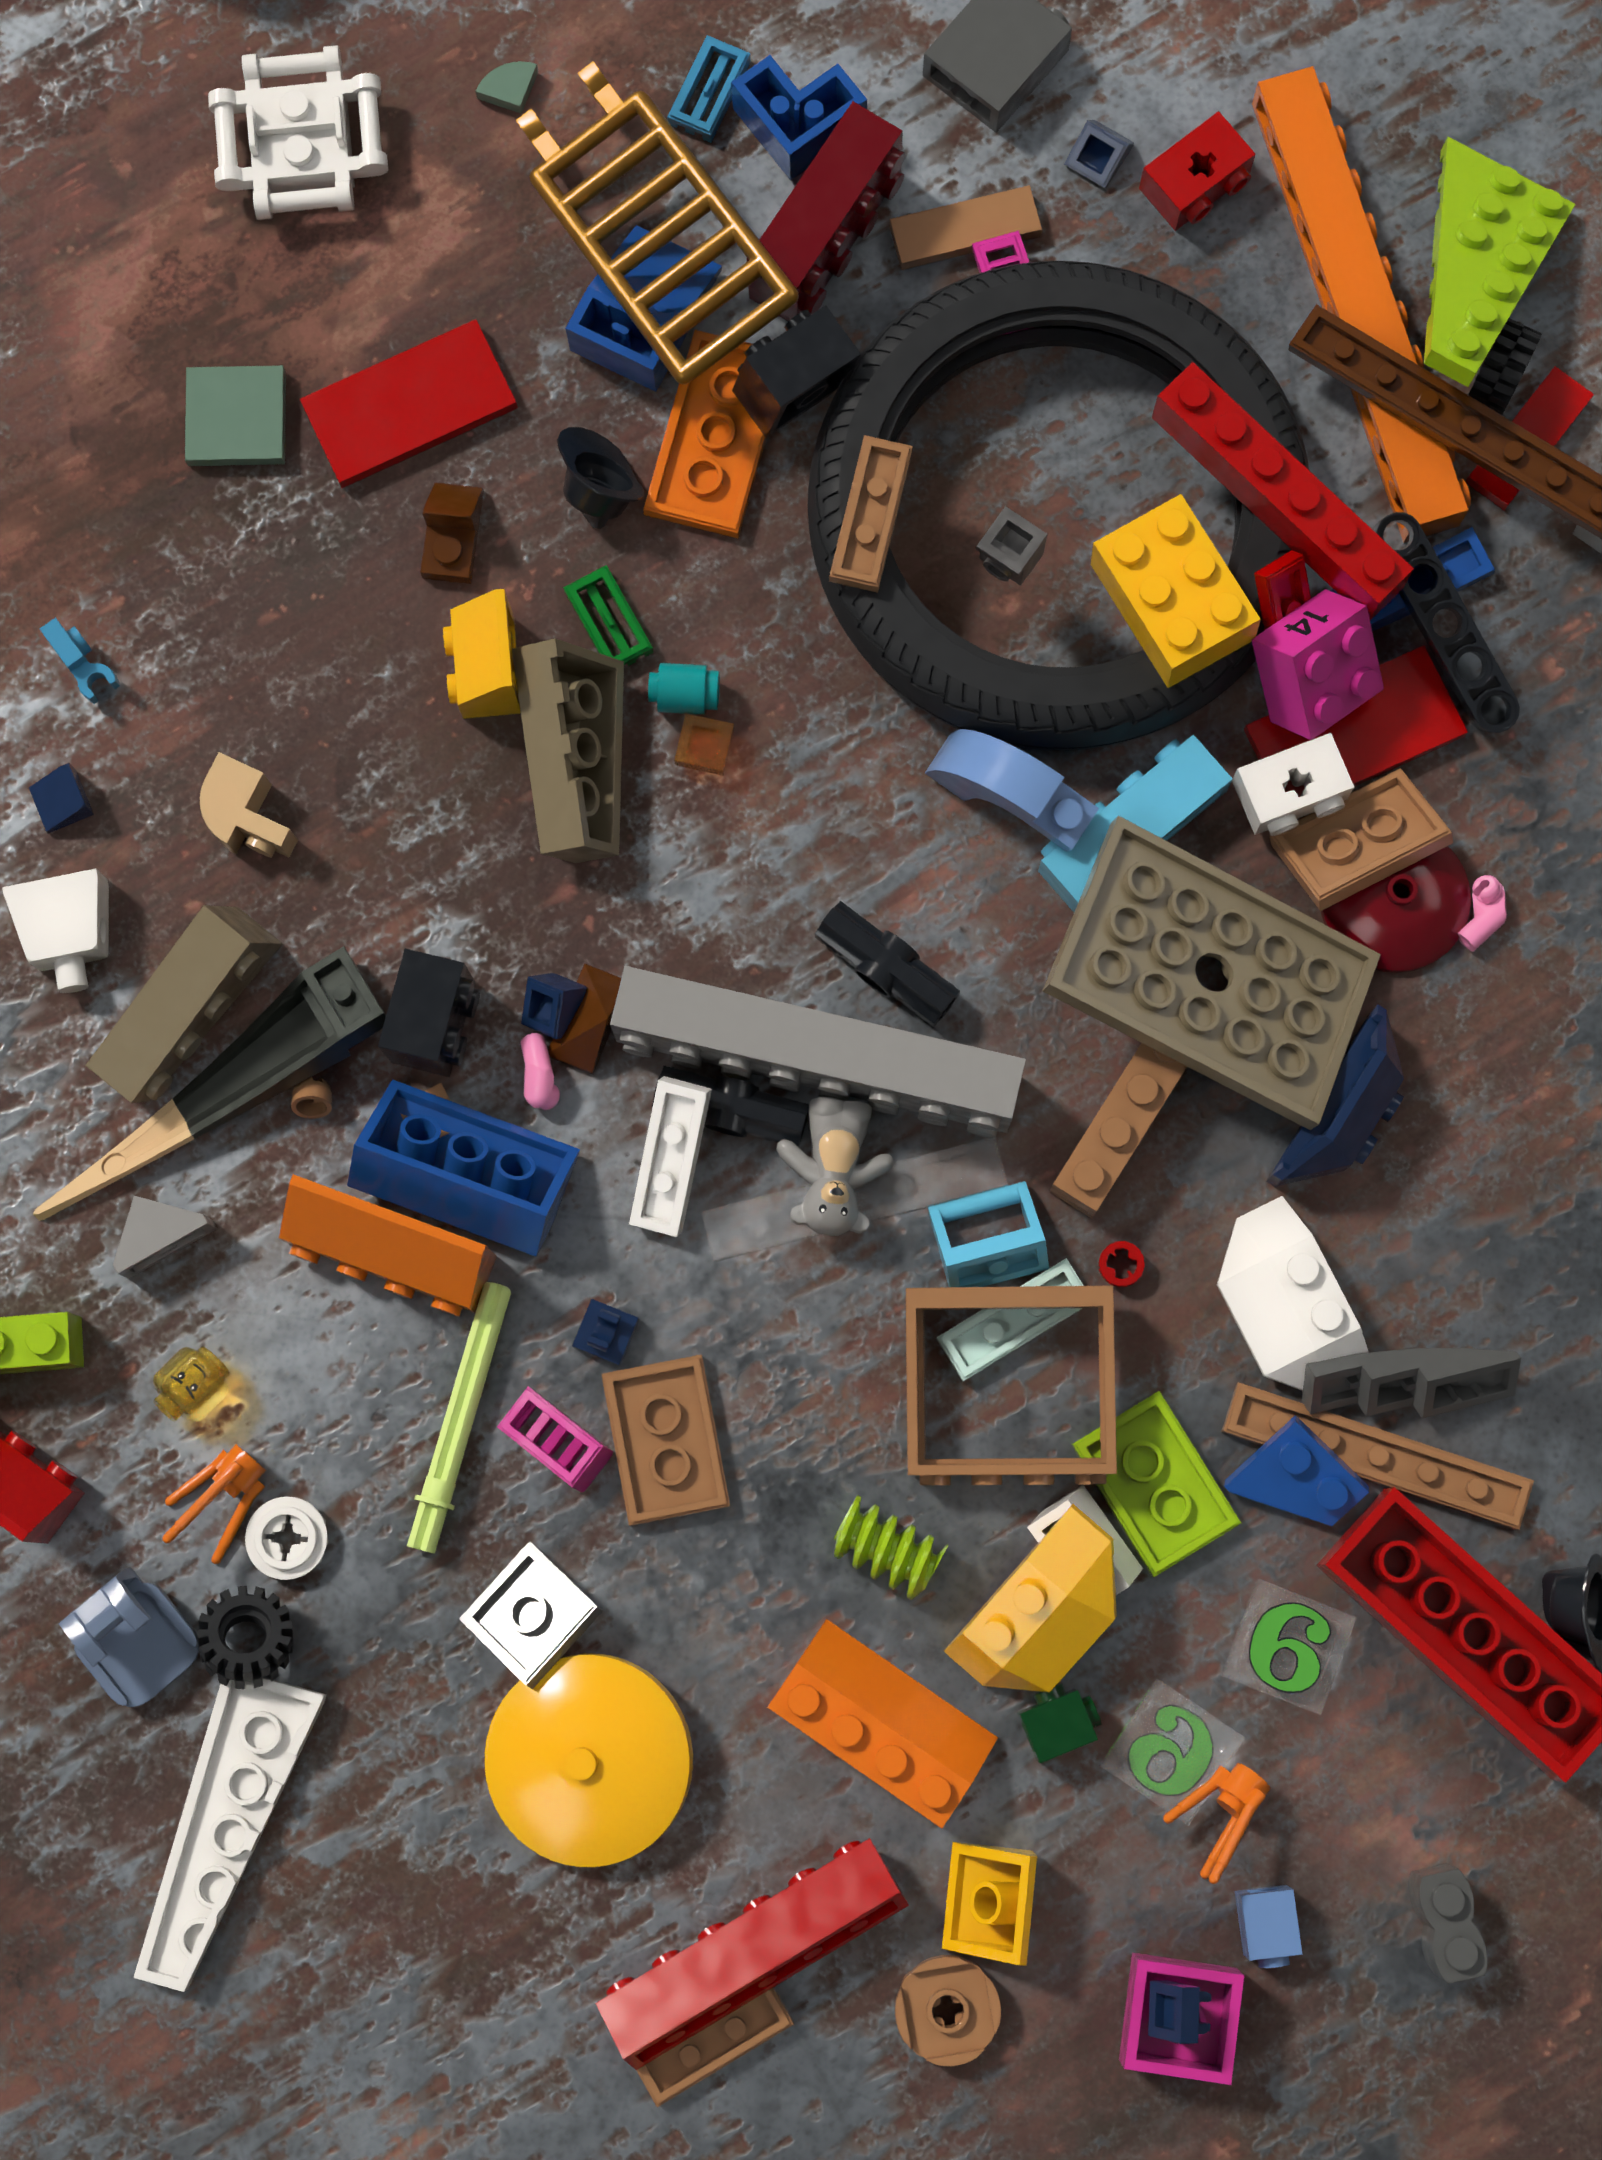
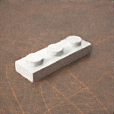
M665 1076L658 1080L629 1221L630 1225L678 1237L682 1233L710 1101L711 1088Z

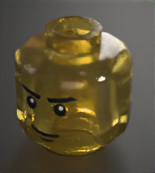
M201 1346L198 1350L190 1347H184L154 1374L152 1382L159 1395L153 1402L173 1422H176L180 1417L193 1423L199 1422L229 1393L226 1378L230 1375V1372L207 1348Z

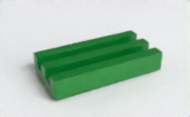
M607 565L563 587L564 593L598 653L624 661V665L627 664V666L635 663L636 659L643 655L647 657L654 653L653 647ZM603 581L635 638L637 645L629 648L594 584ZM586 590L620 654L612 656L578 595L579 592Z

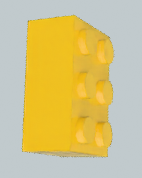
M1182 494L1093 542L1090 565L1167 688L1252 642L1251 639L1256 637L1261 620Z

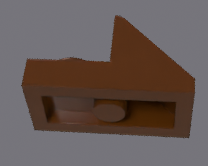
M434 483L423 508V517L427 525L420 571L423 579L471 584L484 494L483 488Z

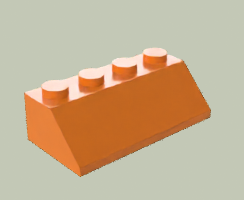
M294 1174L290 1180L279 1234L281 1240L292 1245L289 1251L290 1255L314 1264H318L320 1256L339 1262L336 1269L337 1272L365 1282L367 1274L377 1276L386 1280L383 1289L408 1299L413 1298L415 1291L434 1298L431 1307L460 1317L462 1309L476 1312L483 1285L488 1281L497 1258L486 1245Z
M828 1619L825 1620L767 1707L941 1829L973 1783L998 1739L996 1735Z

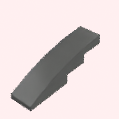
M1412 1348L1360 1353L1307 1363L1302 1402L1310 1415L1357 1403L1366 1417L1413 1405L1423 1419L1515 1396L1521 1357L1516 1351L1473 1348Z

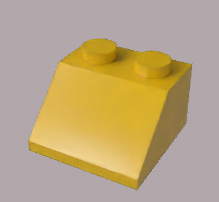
M496 589L450 609L451 626L443 627L446 656H454L455 674H447L450 704H458L463 719L521 713L512 649L517 648L515 620L505 589Z

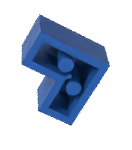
M768 55L731 82L733 110L790 180L809 167L852 101L867 109V98L838 63L800 91L771 55Z

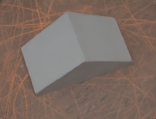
M134 1196L113 1266L117 1274L129 1279L215 1231L217 1227L212 1219L203 1214Z

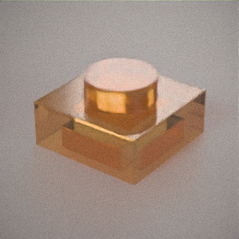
M685 713L674 760L675 765L724 776L734 733V724Z

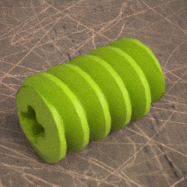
M857 1495L834 1537L836 1541L834 1557L841 1559L850 1550H853V1568L859 1569L868 1560H871V1578L876 1580L885 1571L889 1570L891 1571L889 1588L894 1590L907 1580L909 1581L907 1598L910 1600L914 1599L925 1590L949 1545L947 1544L937 1554L932 1553L934 1543L932 1535L929 1534L918 1544L914 1543L916 1526L911 1524L900 1534L896 1533L898 1516L893 1514L882 1524L878 1523L880 1506L874 1504L862 1514L859 1512L861 1496Z

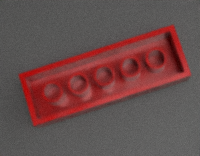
M1395 1487L1383 1489L1316 1565L1552 1780L1566 1783L1602 1742V1674Z

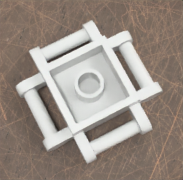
M338 45L324 46L323 52L266 58H258L257 53L242 55L245 90L234 91L228 88H218L208 93L209 110L214 113L219 166L214 170L215 187L222 191L254 189L253 204L257 220L272 219L273 213L338 207L339 212L354 210V179L380 176L388 172L387 154L382 151L378 113L377 98L381 95L380 77L371 73H363L354 76L352 79L343 80L342 60ZM326 72L327 82L262 88V78ZM358 101L363 151L359 156H352L347 102ZM234 114H247L252 167H238Z

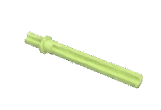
M486 1282L483 1285L429 1472L426 1476L421 1496L415 1495L414 1500L420 1502L407 1543L408 1547L435 1554L448 1509L454 1511L455 1505L451 1504V1500L456 1486L455 1483L511 1295L510 1289L502 1284Z

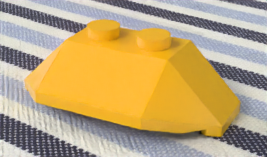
M1072 1504L946 1647L944 1652L982 1686L1051 1692L1117 1617L1113 1538L1077 1506Z

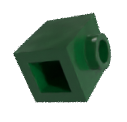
M1063 1684L1056 1685L1051 1692L1034 1694L1037 1704L1017 1712L1038 1763H1043L1098 1740L1094 1728L1102 1725L1091 1696L1089 1695L1081 1699L1077 1689L1066 1692Z

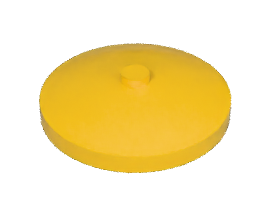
M584 1653L562 1657L533 1689L526 1686L520 1680L500 1703L490 1724L486 1739V1781L491 1799L500 1818L515 1837L529 1849L551 1861L569 1866H607L629 1859L645 1850L657 1841L677 1818L688 1795L692 1779V1740L687 1722L678 1703L668 1689L648 1671L632 1662L611 1655Z

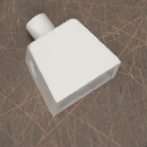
M91 869L2 887L3 895L29 964L38 971L54 969L57 988L60 993H72L87 989L88 981L85 963L105 959L109 953L108 879L97 869Z

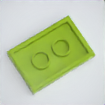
M1160 1391L1116 1417L1117 1474H1106V1484L1095 1485L1152 1577H1155L1240 1525L1241 1521ZM1100 1427L1071 1444L1079 1458H1101Z

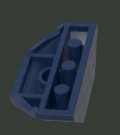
M1378 1004L1376 1005L1345 1052L1320 1124L1312 1130L1303 1126L1299 1127L1266 1182L1276 1187L1345 1171L1353 1164L1354 1160L1361 1165L1365 1162L1378 1141L1371 1133L1379 1119L1382 1118L1389 1122L1404 1096L1397 1092L1404 1080L1385 1008Z

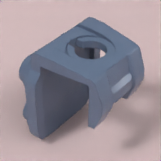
M131 1567L125 1568L58 1623L75 1645L74 1650L78 1658L109 1697L122 1706H141L150 1701L190 1668L199 1653L198 1638L193 1627L159 1586L152 1583H144Z

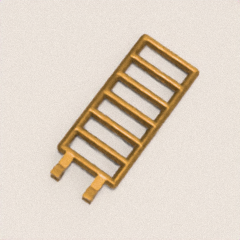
M591 62L578 74L589 88L588 90L605 111L606 114L562 148L558 146L532 109L516 120L530 142L545 160L531 171L530 181L674 379L680 384H688L798 301V291L651 98L643 91H636L622 101L596 64ZM639 115L650 131L564 195L553 179L635 116ZM663 146L674 163L591 226L587 227L576 211ZM687 178L699 195L612 260L600 243ZM712 211L723 225V228L636 293L624 276L708 212ZM736 243L749 261L664 325L660 326L649 311V308ZM762 277L774 292V295L685 360L673 342L758 278Z

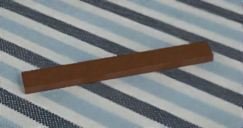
M1315 305L1289 343L1288 350L1602 539L1601 474L1319 305Z

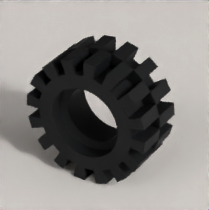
M1509 318L1485 358L1468 395L1502 415L1530 362L1542 333Z
M237 1586L238 1595L231 1597L229 1589L220 1593V1603L212 1599L206 1605L207 1615L201 1613L198 1621L199 1629H197L199 1652L202 1663L205 1662L206 1671L211 1677L217 1673L219 1683L227 1686L229 1680H234L235 1689H245V1681L253 1680V1686L257 1688L263 1686V1677L268 1676L272 1682L279 1676V1666L283 1669L287 1667L289 1653H293L294 1646L292 1620H290L289 1610L286 1605L280 1607V1598L274 1593L269 1598H266L264 1588L256 1586L253 1595L247 1594V1586ZM255 1622L266 1632V1639L263 1645L254 1652L237 1653L231 1650L225 1642L227 1632L235 1624Z

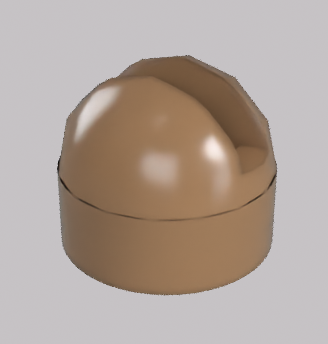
M313 1077L295 1085L291 1098L292 1111L300 1117L309 1119L322 1118L328 1115L332 1110V1091L330 1085L323 1078L314 1081Z

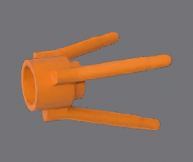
M237 1444L228 1453L223 1450L211 1464L165 1499L167 1506H173L211 1477L215 1481L163 1535V1541L165 1543L172 1542L223 1489L233 1498H236L242 1491L244 1495L211 1558L212 1563L219 1564L231 1545L254 1499L265 1488L258 1479L265 1473L266 1469Z
M1237 1763L1231 1772L1223 1766H1219L1207 1782L1163 1816L1164 1822L1170 1824L1216 1789H1219L1221 1794L1216 1801L1232 1817L1200 1871V1876L1203 1879L1209 1878L1211 1884L1219 1882L1255 1811L1271 1789L1261 1776L1241 1763Z

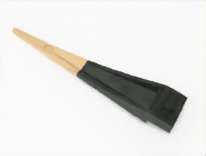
M341 947L302 971L273 1003L206 1069L115 1148L37 1207L33 1215L39 1221L45 1220L351 1056L350 1048L383 1029L386 1014L345 947Z

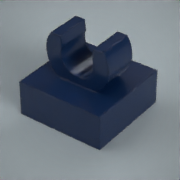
M591 1299L572 1346L621 1366L640 1319Z
M1169 1980L1150 1981L1148 2036L1179 2044L1198 2043L1199 2034L1209 2032L1211 2026L1210 2023L1199 2021V2003L1210 2002L1211 1994L1200 1991V1987Z

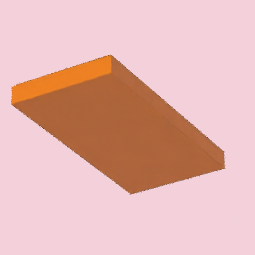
M694 330L686 360L719 335ZM743 342L690 383H679L644 505V515L739 538L766 437L732 391L739 375L737 369L747 358L744 353L752 345L751 343Z

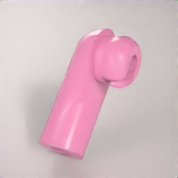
M1491 875L1480 876L1473 883L1474 918L1458 932L1459 941L1472 952L1505 923L1507 918L1504 887L1496 877Z
M531 1033L523 1037L520 1042L525 1062L524 1097L533 1108L550 1110L557 1105L560 1099V1091L554 1085V1073L545 1038L541 1034Z

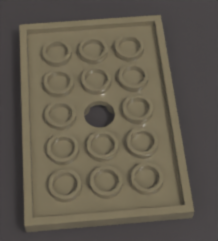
M1118 815L1109 826L1042 991L1289 1120L1312 1130L1320 1124L1381 954ZM1203 957H1213L1222 963V972L1225 978L1229 980L1225 990L1214 992L1200 984L1195 973L1198 960Z

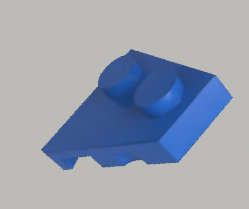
M1296 1415L1224 1480V1487L1230 1493L1329 1526H1333L1369 1493V1486Z

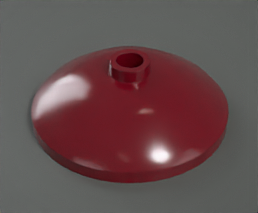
M1447 846L1322 910L1321 914L1326 926L1381 954L1375 970L1391 973L1409 972L1436 962L1459 940L1458 932L1466 926L1470 914V885L1463 865L1455 853ZM1397 883L1406 885L1409 889V897L1404 899L1397 897L1393 892V885Z

